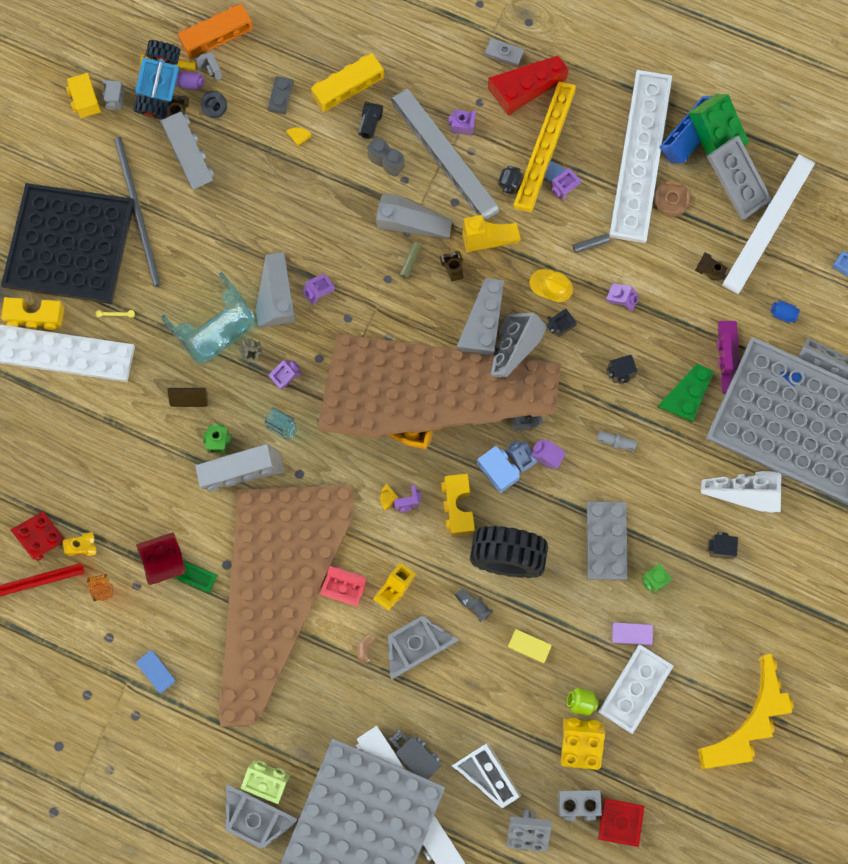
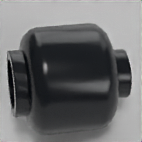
M507 166V168L502 169L498 185L503 188L502 192L513 194V191H519L524 174L520 168L514 166Z

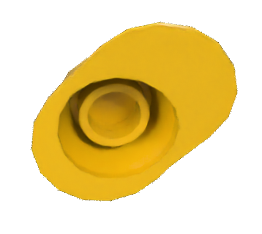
M541 269L534 272L530 277V288L538 296L559 303L565 302L572 295V283L563 273Z

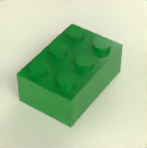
M715 94L688 112L706 155H709L735 136L740 137L744 146L749 143L729 94Z

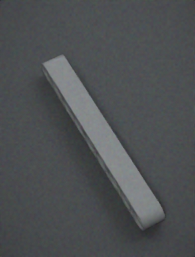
M405 89L392 97L391 101L396 110L476 215H482L486 221L499 213V208L412 93Z

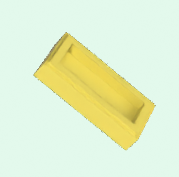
M515 629L507 648L544 664L552 645Z

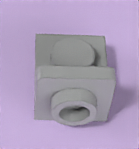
M212 52L204 53L195 59L199 70L207 68L209 75H213L216 81L222 79L221 70Z

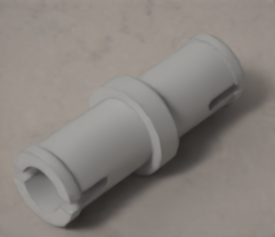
M599 430L596 442L611 445L615 449L618 447L634 452L637 440L622 437L618 433L614 435L603 432L602 430Z

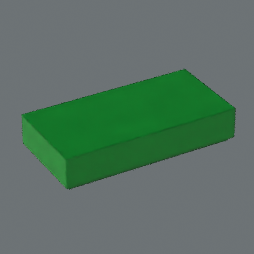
M184 561L186 572L174 578L210 594L218 575Z

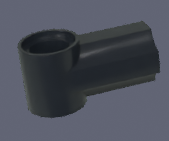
M365 101L362 110V121L358 131L359 136L364 139L374 138L378 121L382 117L383 105Z

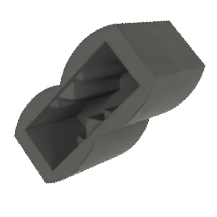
M374 138L368 145L367 150L370 161L375 165L382 166L389 175L397 177L404 169V156L402 153L394 148H390L384 140Z

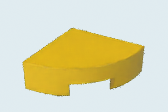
M296 127L286 131L297 147L312 137L311 133L303 128Z
M388 484L383 487L380 495V503L384 511L394 504L395 499H399Z

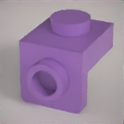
M612 283L606 300L611 304L624 305L628 310L633 311L634 306L638 302V293L632 286Z
M411 485L412 497L394 500L395 511L406 513L410 512L411 508L418 507V501H421L420 490H416L415 485Z

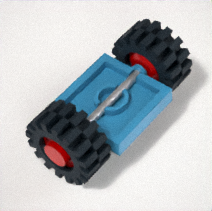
M148 41L145 56L149 59H142L135 94L138 96L135 99L134 112L155 119L166 118L169 105L166 102L172 103L179 72V66H176L181 51L179 47L167 42L164 43L163 41Z

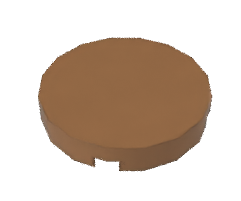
M666 181L656 189L653 200L656 209L661 214L676 217L688 209L691 197L690 192L682 183Z

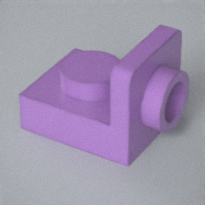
M568 168L552 180L551 191L563 201L566 199V194L581 184V180Z
M322 274L308 280L303 293L306 299L313 305L316 304L320 297L333 292L335 286L326 274Z
M283 360L268 376L279 389H284L295 377L301 376L302 372L299 370L300 366L294 360Z

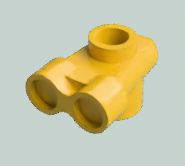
M92 532L83 533L80 537L63 540L64 553L69 556L85 554L86 556L96 555Z

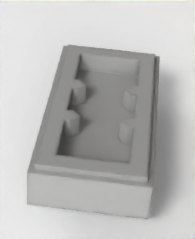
M493 38L490 39L485 51L486 57L515 67L519 66L524 54V49Z

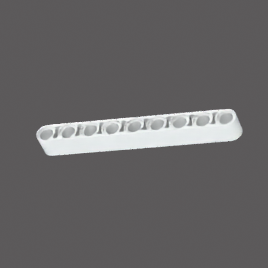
M800 154L798 155L723 282V287L737 295L739 294L815 162Z

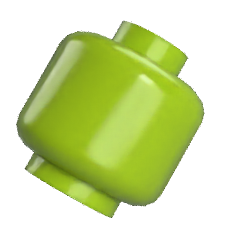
M575 688L568 694L567 706L574 714L589 716L593 711H596L598 699H596L595 693L591 690Z

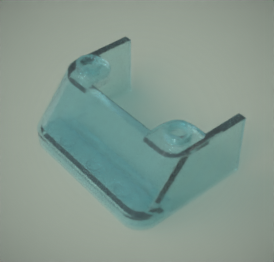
M220 272L219 276L222 284L227 289L222 295V301L226 309L201 328L196 330L190 323H182L175 328L165 315L161 316L165 326L197 364H205L251 330L256 323L252 311L223 272Z

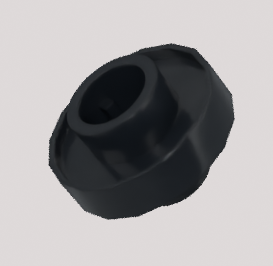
M212 90L202 96L200 107L206 116L218 118L227 110V101L222 93Z

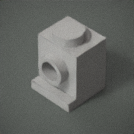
M103 80L106 90L102 92V100L105 101V108L108 110H122L125 93L122 82Z

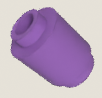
M183 70L178 72L176 83L177 86H181L183 89L199 91L203 88L205 79L200 72Z

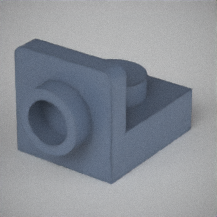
M514 441L509 444V448L504 450L507 455L511 456L520 472H524L537 463L531 457L532 451L526 442Z

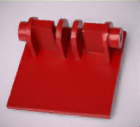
M44 511L10 529L30 557L37 561L43 559V554L59 546L65 540Z

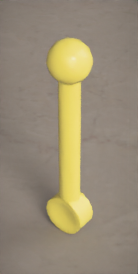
M97 310L96 316H128L129 318H134L135 312L133 310L128 312H102Z

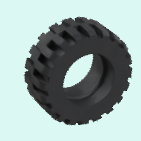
M483 526L474 532L470 561L474 567L489 573L517 578H536L545 571L548 543L542 536L533 532H527L526 530L504 526Z

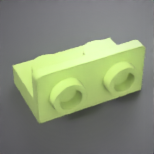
M253 760L247 769L241 789L279 804L290 775L282 769L267 766L263 761Z

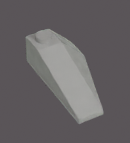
M383 193L379 202L376 224L379 229L449 239L452 220L402 196Z
M284 252L268 254L265 257L256 305L259 328L296 322Z
M535 313L507 314L499 330L501 338L500 342H497L496 345L498 353L493 360L492 377H507L540 342L547 326Z

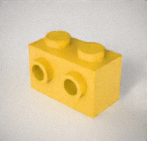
M85 73L68 78L69 86L66 87L69 97L73 98V102H71L73 112H77L80 119L100 113L101 110L89 74Z

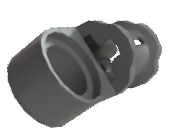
M464 588L455 593L458 601L478 616L480 623L494 612L492 609L489 610L484 604L481 596L474 600Z

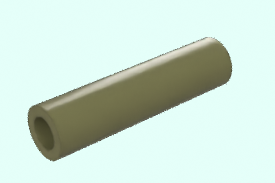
M413 243L400 272V277L408 279L421 250V244Z

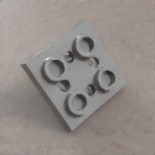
M529 809L523 811V818L510 816L506 848L516 850L528 849L537 852L547 851L552 820L535 819L536 812L534 810H531V816L529 817Z

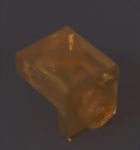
M107 574L87 578L93 602L98 600L104 601L113 597V585L110 584Z

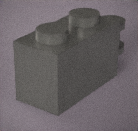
M397 729V733L392 738H388L398 749L395 754L413 773L429 779L441 767L439 764L441 759L434 752L430 754L425 749L427 745L420 737L415 739L412 736L408 739ZM403 738L406 743L400 747L397 743Z

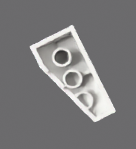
M760 471L755 472V476L745 477L744 474H739L734 479L727 477L702 480L701 493L758 511H766L768 513L781 512V473Z

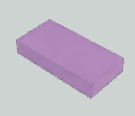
M612 623V643L652 646L653 625Z

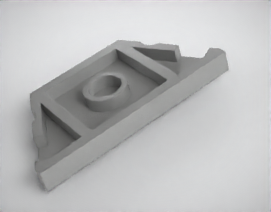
M424 616L389 634L391 680L457 643V638L444 631L438 625L433 624Z
M227 784L225 831L264 849L298 821L297 818Z

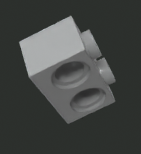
M600 790L558 791L559 817H564V821H576V816H584V820H596V816H602ZM588 799L592 800L595 804V808L591 812L587 811L584 806ZM566 800L573 801L575 807L572 812L565 810L564 803Z

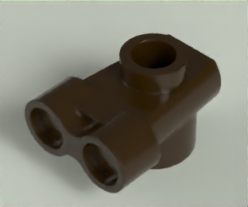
M173 96L172 103L167 102L169 104V115L172 116L178 112H182L184 115L186 108L189 107V97Z
M455 251L452 254H443L439 257L441 265L446 268L452 282L464 278L461 263L463 258L460 251Z
M704 252L695 271L700 274H707L711 280H722L728 268L721 262L711 258L712 255Z

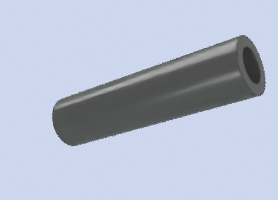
M606 233L573 244V250L575 253L608 243L610 242V237Z

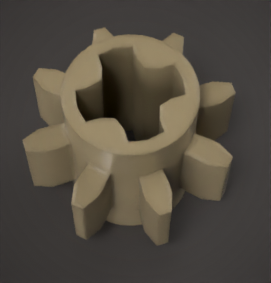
M253 338L244 339L243 346H239L241 358H246L248 362L258 361V356L263 354L261 342H256Z

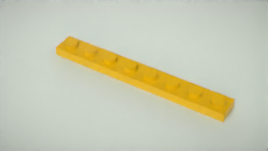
M558 82L515 199L514 209L532 213L573 100L576 85Z

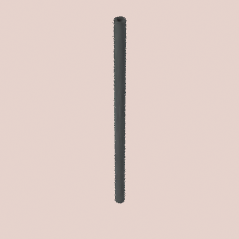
M116 137L114 140L129 196L134 199L133 211L154 287H159L161 282L122 138Z

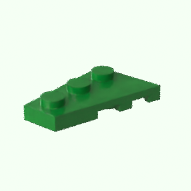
M696 364L657 408L692 423L714 370Z

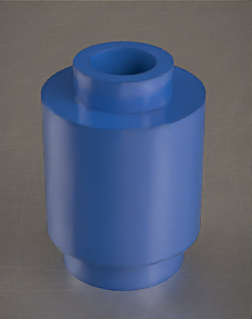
M778 300L777 303H773L770 312L773 313V318L787 323H795L800 309L796 308V305Z

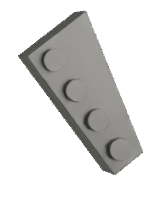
M178 112L160 120L159 122L165 129L166 136L173 146L174 153L181 163V168L191 189H196L213 181L212 176H214L210 165L206 166L204 162L206 156L203 149H198L196 142H198V138L195 132H191L188 127L190 121L187 115Z
M485 278L456 350L466 353H479L481 355H494L504 280Z
M268 444L195 465L199 486L207 490V492L217 491L220 487L234 486L238 483L285 473L280 451Z

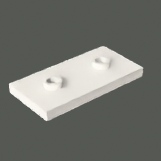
M639 644L598 713L630 734H633L672 670L673 665Z

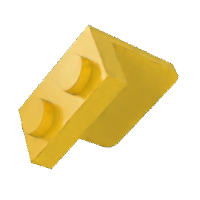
M577 718L563 719V743L560 761L563 767L594 770L601 768L605 739L604 723L597 720L583 721Z

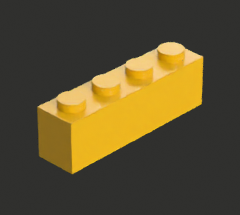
M373 53L368 56L364 55L359 61L348 64L337 73H332L322 82H316L311 87L312 97L324 113L384 78V69Z

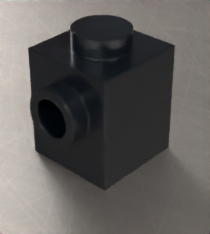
M632 354L610 360L608 368H606L608 377L612 378L613 383L619 382L620 384L629 382L631 378L636 377L638 372Z
M717 532L708 540L707 551H710V557L732 560L737 557L738 537L729 536V533Z

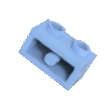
M495 446L477 459V465L501 494L519 480L520 471L514 464L511 465L508 462V456L503 449L499 450Z

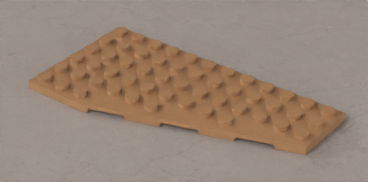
M337 333L318 422V431L381 438L382 435L411 431L412 433L441 430L442 427L472 423V425L500 422L506 418L555 414L561 363L524 358L507 377H492L491 370L496 354L492 356L481 355L479 353L461 352L451 348Z

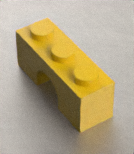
M4 297L1 319L7 326H25L29 329L44 327L47 330L62 328L65 307L61 301L41 300V306L37 312L27 313L28 305L23 298Z
M468 474L445 476L444 482H441L442 494H446L447 501H443L444 512H448L449 520H446V530L451 532V537L472 535L475 532L473 512H462L456 506V502L460 498L470 497Z

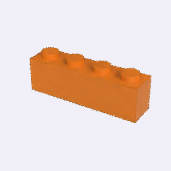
M241 3L231 6L228 10L217 13L205 21H200L195 26L183 29L178 33V37L188 58L192 59L252 30L253 26L249 15Z

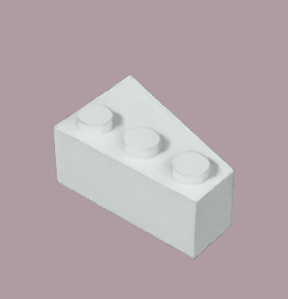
M486 743L452 765V767L463 774L501 808H504L521 796L489 743Z

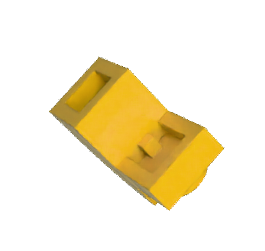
M400 562L391 572L386 583L377 592L373 600L390 611L407 591L416 573Z

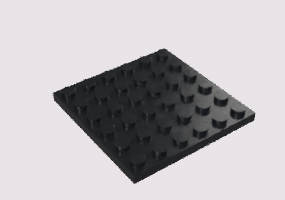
M25 183L1 282L2 288L112 304L133 213L134 199Z

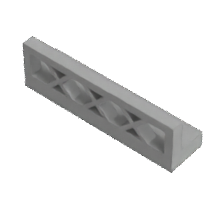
M807 337L798 358L848 380V357Z

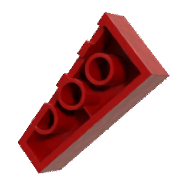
M557 55L490 77L488 79V89L507 115L557 86L558 82L565 81L569 68Z

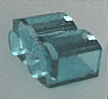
M275 407L271 408L264 422L267 425V430L285 440L293 438L297 432L293 417Z

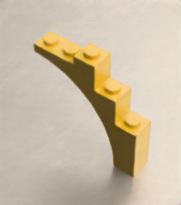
M772 654L760 657V690L749 717L738 730L726 739L714 745L698 749L701 770L752 762L755 752L753 745H750L749 741L773 737L774 725L772 721H769V717L792 713L794 708L792 697H789L788 693L780 694L782 686L780 679L776 676L777 662L772 657Z

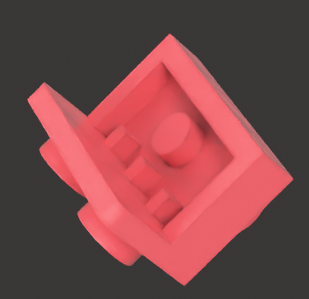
M329 566L320 595L358 607L367 578L357 573L345 571L339 567Z

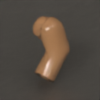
M370 633L357 645V657L359 661L365 664L371 660L369 647L376 640Z

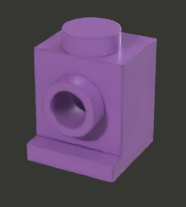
M454 109V114H450L448 125H451V132L473 136L476 111L468 112Z

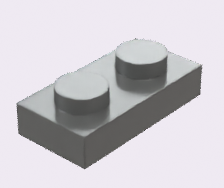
M275 77L268 105L269 112L286 115L294 84L293 79Z

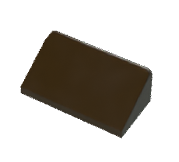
M167 388L171 407L208 406V392L206 388Z

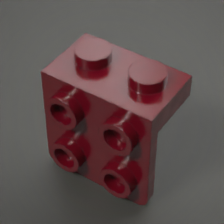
M174 532L136 544L143 562L148 585L178 577L186 572L181 548Z

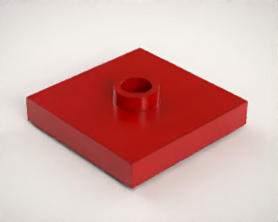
M603 798L602 816L600 818L597 840L639 847L645 806Z

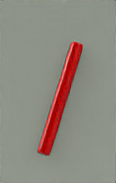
M82 563L2 584L0 585V597L84 574V566Z

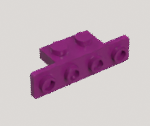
M737 321L718 322L717 350H719L720 355L718 358V368L721 371L722 394H726L740 362Z

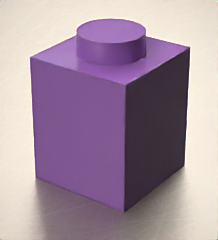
M539 440L533 448L531 457L546 468L558 469L566 452L550 440Z

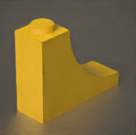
M482 215L464 218L462 236L466 253L519 243L521 241L517 223L493 224L485 221Z

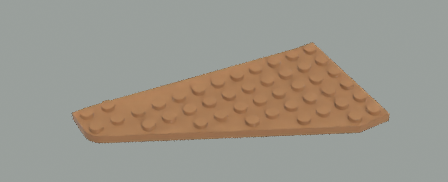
M353 485L237 490V513L220 697V727L250 726L261 718L328 574L329 566L332 565L354 518Z

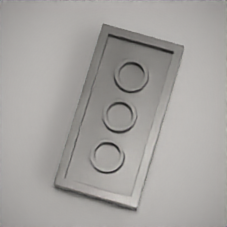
M739 136L733 137L707 155L740 219H746L772 200Z
M587 502V580H627L626 502Z

